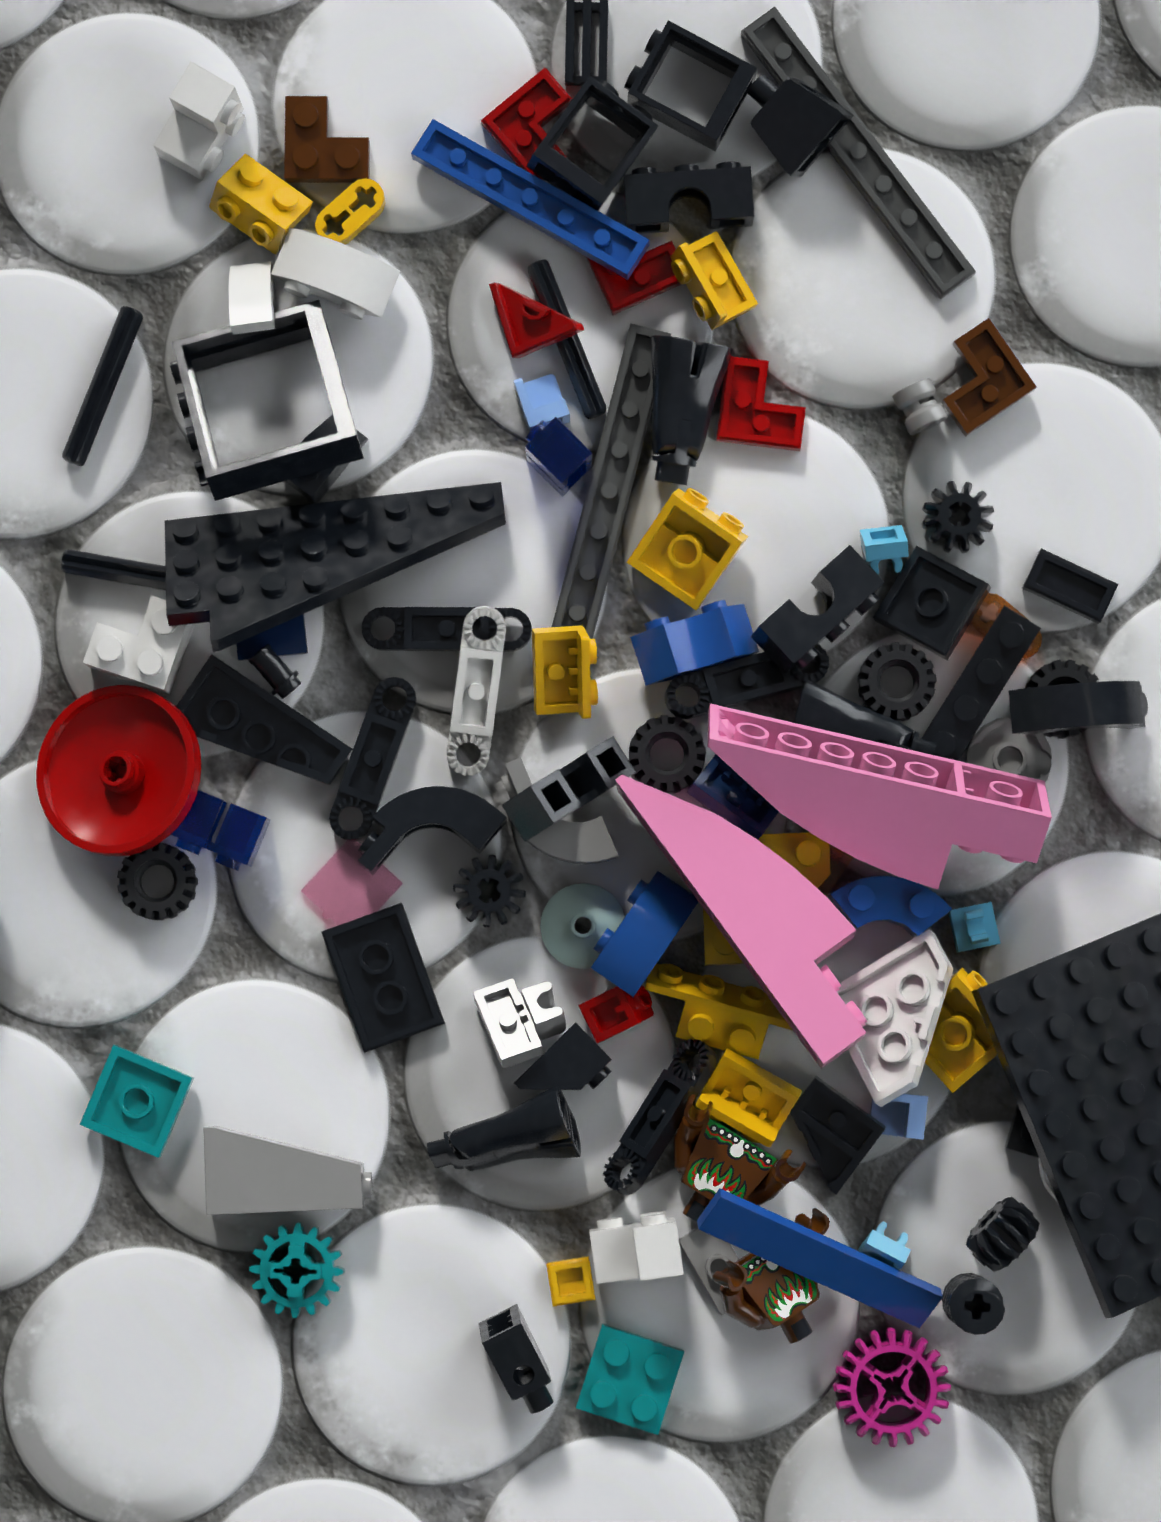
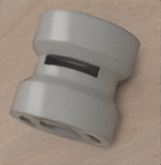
M929 378L909 385L892 396L897 408L903 410L906 416L904 424L909 435L918 434L930 429L948 418L944 406L936 402L934 397L936 389Z

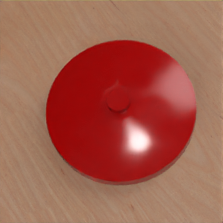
M113 685L99 688L72 702L60 713L49 728L43 740L37 761L36 785L39 800L51 825L62 837L72 844L89 852L105 856L137 854L165 840L187 816L195 801L200 784L201 753L191 724L172 702L148 689L138 686Z

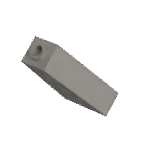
M218 1126L203 1128L206 1215L360 1209L365 1207V1198L373 1197L372 1172H364V1163Z

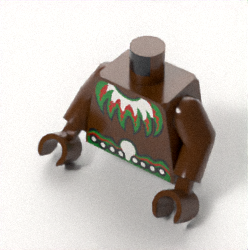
M692 1094L689 1096L684 1110V1117L674 1137V1161L676 1170L682 1175L680 1181L695 1190L684 1208L683 1214L697 1222L719 1188L760 1206L772 1200L789 1182L799 1178L806 1167V1162L804 1161L800 1167H791L787 1163V1159L793 1152L792 1150H786L778 1160L711 1119L710 1114L713 1108L711 1101H709L707 1109L698 1110L693 1106L696 1095Z
M817 1208L812 1209L811 1219L803 1213L795 1217V1223L822 1235L829 1228V1218ZM748 1253L736 1262L727 1260L726 1264L728 1267L721 1272L716 1271L713 1274V1281L721 1285L720 1291L725 1313L737 1321L758 1331L772 1329L780 1325L790 1344L798 1342L812 1333V1329L802 1310L820 1298L817 1282L752 1253Z

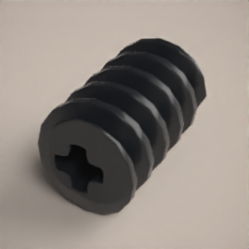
M963 1273L952 1278L944 1287L942 1294L943 1310L948 1319L964 1332L974 1335L987 1334L996 1329L1003 1320L1005 1313L1003 1297L999 1289L984 1277L974 1273ZM975 1295L981 1302L980 1305L972 1306L970 1311L964 1306L965 1301H973Z

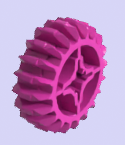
M893 1327L887 1328L886 1341L881 1342L876 1330L870 1331L873 1345L867 1347L862 1339H855L854 1343L861 1353L856 1357L850 1351L845 1350L842 1356L852 1363L850 1368L844 1366H836L835 1368L836 1374L847 1378L846 1382L833 1384L835 1392L847 1393L846 1397L840 1398L835 1402L838 1409L851 1407L852 1410L843 1418L846 1425H850L860 1419L861 1422L857 1426L855 1433L859 1437H863L872 1428L871 1442L875 1445L881 1442L883 1433H887L890 1447L897 1446L898 1433H903V1437L908 1445L913 1444L914 1437L911 1430L916 1427L924 1437L928 1436L930 1432L923 1424L924 1420L928 1417L933 1423L940 1424L942 1419L932 1409L934 1406L947 1409L949 1405L947 1400L937 1397L938 1392H948L951 1390L950 1383L944 1381L937 1382L938 1377L948 1373L947 1366L938 1365L932 1367V1364L941 1356L940 1353L934 1349L923 1355L922 1353L928 1345V1341L924 1337H921L914 1346H911L913 1333L910 1330L903 1332L900 1342L896 1341V1332ZM887 1352L906 1354L902 1361H898L893 1368L888 1370H881L869 1363L872 1358ZM917 1362L920 1363L926 1377V1394L923 1401L917 1398L909 1389V1379L914 1373L912 1369ZM860 1373L873 1382L875 1386V1394L870 1401L872 1404L866 1412L861 1408L857 1397V1381ZM876 1374L884 1380L889 1377L891 1381L893 1376L900 1377L897 1384L909 1399H905L900 1394L894 1396L892 1393L891 1398L885 1397L886 1390L874 1375ZM894 1405H904L914 1411L911 1416L900 1421L885 1422L877 1420L882 1413L885 1414Z

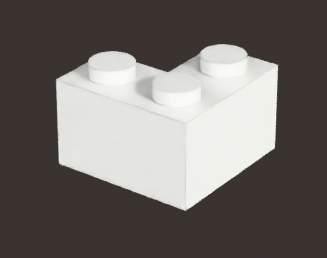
M190 61L169 97L174 111L153 146L159 157L202 181L207 171L212 173L218 167L224 153L221 147L228 135L234 137L243 124L245 115L242 113L244 108L234 85Z
M151 595L138 635L97 622L83 663L91 669L170 695L195 624L169 626L166 616V600Z
M665 1211L640 1214V1222L624 1225L622 1217L597 1220L598 1228L589 1229L597 1284L640 1278V1281L684 1275L677 1223L674 1217L667 1218Z

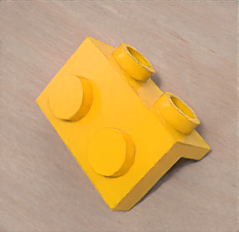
M245 153L217 181L209 208L217 213L221 219L231 223L249 236L256 244L263 246L273 254H277L282 248L289 228H294L310 212L313 201Z
M717 231L690 245L687 242L679 245L670 257L673 261L671 267L676 279L680 284H686L693 296L692 305L700 320L707 321L711 330L747 313L758 305L757 300Z
M583 625L532 629L534 711L536 715L579 712L582 719L591 718V705H597L598 703L596 680H590V664L597 663L595 639L589 638Z
M726 1048L695 1105L699 1109L705 1110L708 1107L709 1101L713 1103L710 1114L711 1119L724 1122L740 1131L749 1141L761 1143L770 1148L780 1128L799 1099L802 1090Z

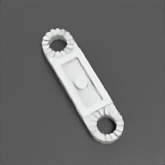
M479 606L472 609L466 615L463 622L447 744V760L450 767L456 773L464 776H474L480 773L487 766L490 756L506 634V623L502 614L490 606ZM484 616L491 617L497 624L495 635L486 640L477 638L472 632L475 620ZM470 742L478 746L481 754L476 763L464 765L457 760L456 750L463 743Z

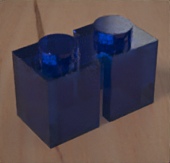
M556 417L549 424L544 420L538 423L525 438L528 441V444L525 446L527 462L562 497L592 468V452Z
M198 790L195 801L187 816L171 834L178 838L175 846L199 855L201 848L215 852L217 856L214 862L239 871L241 863L252 867L271 820L231 803L216 841L213 843V837L227 802Z

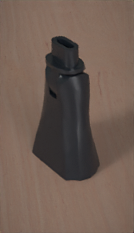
M653 335L651 337L653 379L652 450L653 454L659 455L652 456V461L657 462L654 480L687 485L690 467H696V461H698L704 447L712 411L733 351L732 348L711 343H697L693 340L672 336Z
M805 680L794 723L934 755L937 743L919 738V732L915 731L913 733V729L892 718L856 704L814 682Z
M557 1085L497 1116L457 1128L452 1133L450 1131L444 1132V1139L427 1143V1151L435 1168L453 1165L455 1169H464V1166L469 1171H475L521 1159L578 1158L581 1156V1142L576 1120L560 1087Z

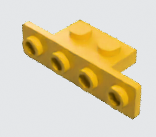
M656 964L646 979L644 988L647 991L685 1001L675 1036L677 1038L692 1039L693 1041L694 1039L701 1040L710 1047L721 1050L728 1048L739 1055L758 1060L769 1024L792 1030L767 994L757 987H741L726 983L721 978L713 975L701 976L683 971L680 967L673 964Z

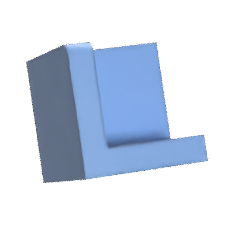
M549 374L523 383L522 378L513 380L530 435L570 422V413L565 398H562L555 375Z
M904 1093L882 1107L875 1104L872 1098L870 1115L886 1126L882 1133L884 1135L924 1140L928 1096Z

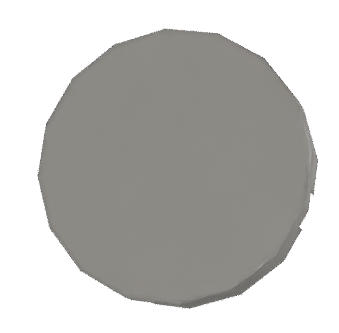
M1009 717L997 718L982 726L971 739L966 753L967 763L1045 782L1048 780L1052 765L1051 747L1044 733L1032 735L1012 734L1011 718Z

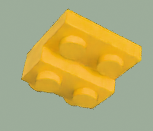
M678 488L672 493L626 563L694 610H697L722 573L732 562L748 536L741 532L744 525L736 517L726 512L718 516L706 506L709 500L700 492L692 488H688L684 492Z
M963 967L951 976L925 1060V1064L952 1093L997 1056L971 992L988 985V983L978 972L973 970L968 974Z

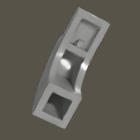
M521 757L506 763L505 766L508 774L501 776L510 799L532 785ZM602 816L578 823L560 820L527 840L529 844L543 854L568 863L597 864L619 857Z

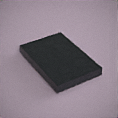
M403 903L321 931L364 1053L446 1024Z

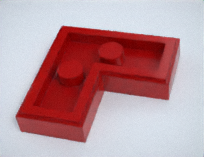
M543 68L481 120V124L518 167L544 180L526 166L535 150L547 135L542 127L570 104L572 98L550 72ZM555 144L553 149L559 152L565 158H567V156L562 152V150Z
M672 240L645 252L629 280L586 257L612 315L682 285L676 279L671 267L673 261L670 257L676 250Z
M731 356L723 381L716 441L800 451L806 407L764 402L769 361Z

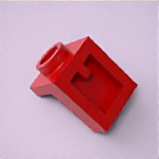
M641 985L634 997L616 986L578 1005L597 1044L654 1015L651 1007V996L643 985Z

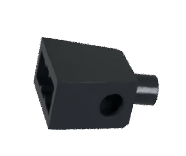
M762 74L747 90V94L762 107L750 124L790 176L802 177L854 116L851 112L797 78L788 77L778 88L766 75Z
M516 1304L478 1323L482 1344L511 1400L523 1397L531 1414L548 1408L554 1402L546 1387L551 1382L549 1369L518 1305ZM520 1366H528L522 1370L517 1369Z

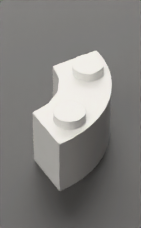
M289 228L271 272V275L285 282L284 289L289 293L302 298H307L308 294L327 299L341 305L339 308L340 312L362 320L364 315L382 318L400 274L398 269L360 250L335 240L294 228Z

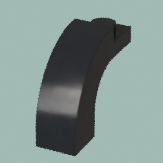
M1140 681L1072 683L1008 691L1012 734L1032 735L1089 728L1133 729L1145 727L1148 702L1145 694L1142 692Z
M445 786L415 789L389 801L373 816L374 822L384 830L380 835L373 831L358 849L362 854L358 862L361 867L373 876L406 837L414 832L428 828L452 832L481 854L507 823V817L485 799L466 790Z

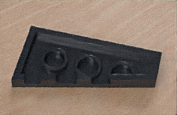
M212 654L176 705L188 719L196 737L331 785L353 751L351 747Z

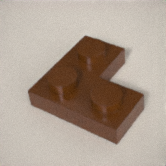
M285 96L284 179L286 183H354L359 179L370 178L369 137H328L327 96Z
M989 318L953 342L952 345L975 378L944 398L941 403L966 437L1037 388Z

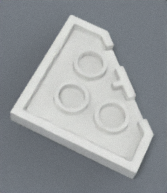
M930 929L840 982L841 987L837 991L845 1004L852 1000L867 1020L866 1025L863 1027L866 1031L864 1038L849 1048L848 1051L875 1104L880 1107L918 1086L953 973V967L935 933Z

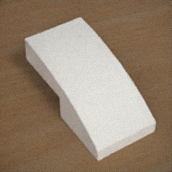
M272 261L230 267L229 320L233 335L275 329L273 307L275 288L274 276L271 275L273 270Z

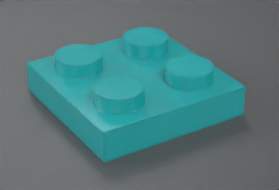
M113 1045L79 1125L160 1158L194 1077L118 1045Z
M602 1324L576 1409L658 1435L684 1350Z

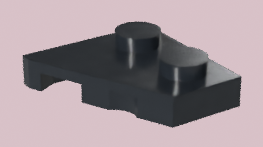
M818 1076L813 1078L790 1112L799 1131L802 1132L807 1141V1146L814 1160L819 1164L831 1192L836 1195L886 1127Z

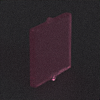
M347 840L301 890L323 911V918H331L337 925L377 912L403 884L383 864L373 876L361 867L358 862L362 856L358 851L361 844L356 840Z

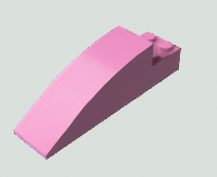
M710 704L708 747L781 814L819 839L858 860L895 876L937 890L952 844L958 845L959 848L970 853L985 851L998 854L1003 859L1013 863H1022L1024 861L1038 862L1052 818L1045 781L719 705Z
M621 775L615 779L618 793L819 1067L822 1069L862 1040L866 1034L863 1028L867 1022L865 1016L852 1000L845 1004L838 995L837 991L840 990L841 984L828 966L824 965L820 969L817 966L821 961L852 940L856 932L854 926L835 905L791 864L759 840L719 815L627 776Z

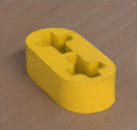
M367 178L359 179L352 183L318 214L315 222L317 235L345 245L348 244L383 212L385 196L381 186L374 180ZM363 191L367 195L372 191L375 193L373 196L375 205L369 208L364 204L355 212L352 211L359 203L357 196L359 192ZM346 214L349 216L341 225L343 234L340 236L334 232L329 235L325 234L328 230L327 220L332 219L334 222H338Z

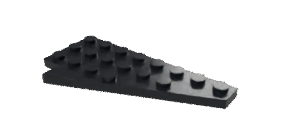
M501 482L165 520L166 616L169 626L210 622V641L213 652L221 651L505 525Z

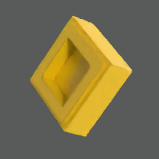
M589 1256L546 1263L553 1307L596 1300Z

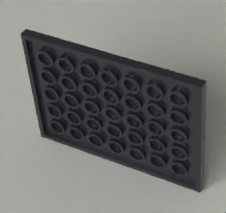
M1161 913L971 991L1105 1318H1113L1161 1296Z

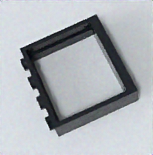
M319 300L274 312L275 329L233 335L230 325L172 341L177 361L170 363L171 372L175 384L182 383L184 392L177 394L184 419L191 417L193 426L186 428L191 450L193 453L199 451L201 461L194 462L201 487L209 485L215 501L364 458ZM312 339L338 433L219 466L196 372Z

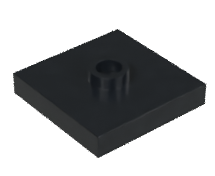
M916 545L873 618L875 622L948 661L991 587L983 580Z

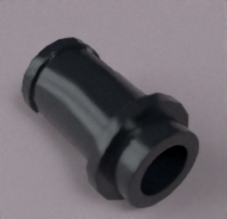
M269 643L248 660L273 688L271 691L272 695L278 694L281 699H284L301 684V681L297 678L298 671L292 672L271 649Z

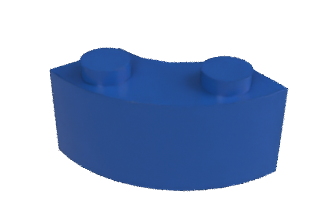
M720 600L702 606V614L670 622L667 616L645 623L646 631L630 637L645 685L670 681L682 674L699 671L706 667L758 653L757 643L751 638L753 631L745 605L727 606L725 600Z
M659 871L656 872L649 884L642 879L639 881L627 899L633 906L615 932L607 928L593 948L599 953V956L591 968L632 997L635 996L698 904V900L693 894Z
M875 876L859 879L827 896L855 929L869 922L886 921L901 926L913 937L919 936L952 910L940 896L919 883L893 876Z

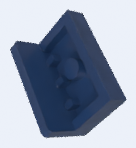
M716 754L687 791L689 795L712 812L759 840L779 813L777 809Z

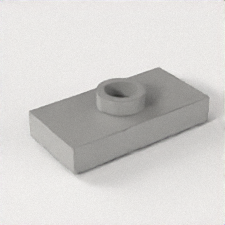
M697 1228L679 1238V1242L722 1316L726 1313L720 1291L721 1285L715 1283L712 1276L716 1271L721 1272L728 1267L726 1264L727 1260L736 1262L739 1258L730 1243Z

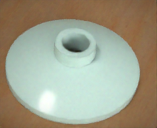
M581 883L570 885L554 894L546 904L540 924L542 939L550 954L559 962L573 968L588 969L591 968L599 956V953L593 948L607 928L615 932L625 916L619 902L607 890L593 884ZM581 917L589 919L592 925L590 931L586 934H580L575 930V922Z

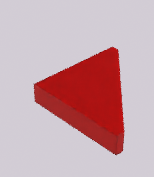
M494 282L489 284L512 358L524 357L584 331L583 324L502 283Z

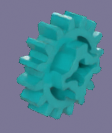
M302 1222L295 1224L293 1233H289L285 1225H281L278 1227V1239H275L270 1234H266L263 1237L265 1244L268 1246L266 1250L262 1248L254 1249L253 1254L261 1259V1262L249 1267L250 1272L260 1274V1280L256 1281L252 1288H264L266 1294L260 1302L264 1305L272 1299L276 1301L275 1313L278 1315L285 1307H291L292 1318L299 1316L301 1307H305L310 1315H314L316 1313L315 1302L319 1301L321 1304L328 1306L331 1300L326 1292L328 1290L338 1292L341 1288L333 1278L345 1273V1268L334 1265V1260L338 1259L342 1252L341 1250L330 1252L328 1246L334 1238L330 1235L321 1241L317 1238L319 1227L316 1225L309 1233H304ZM290 1242L288 1255L284 1259L270 1261L273 1253L279 1246ZM307 1243L314 1246L321 1253L324 1261L314 1260L307 1252ZM295 1258L300 1259L302 1267H308V1270L316 1271L306 1273L300 1277L299 1281H295L293 1273L278 1269L292 1265ZM270 1278L279 1279L287 1288V1296L281 1294L274 1287ZM324 1279L320 1289L315 1294L305 1298L306 1285L311 1280Z

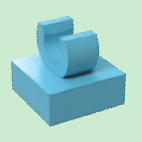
M902 525L860 530L861 547L869 566L879 575V562L885 559H892L895 573L901 572L903 567L901 558L909 557L908 540Z
M992 902L953 909L948 912L957 953L1001 944Z
M883 1221L875 1230L872 1229L860 1245L858 1251L900 1270L906 1263L911 1249L905 1247L908 1241V1234L902 1232L896 1241L884 1236L888 1223Z

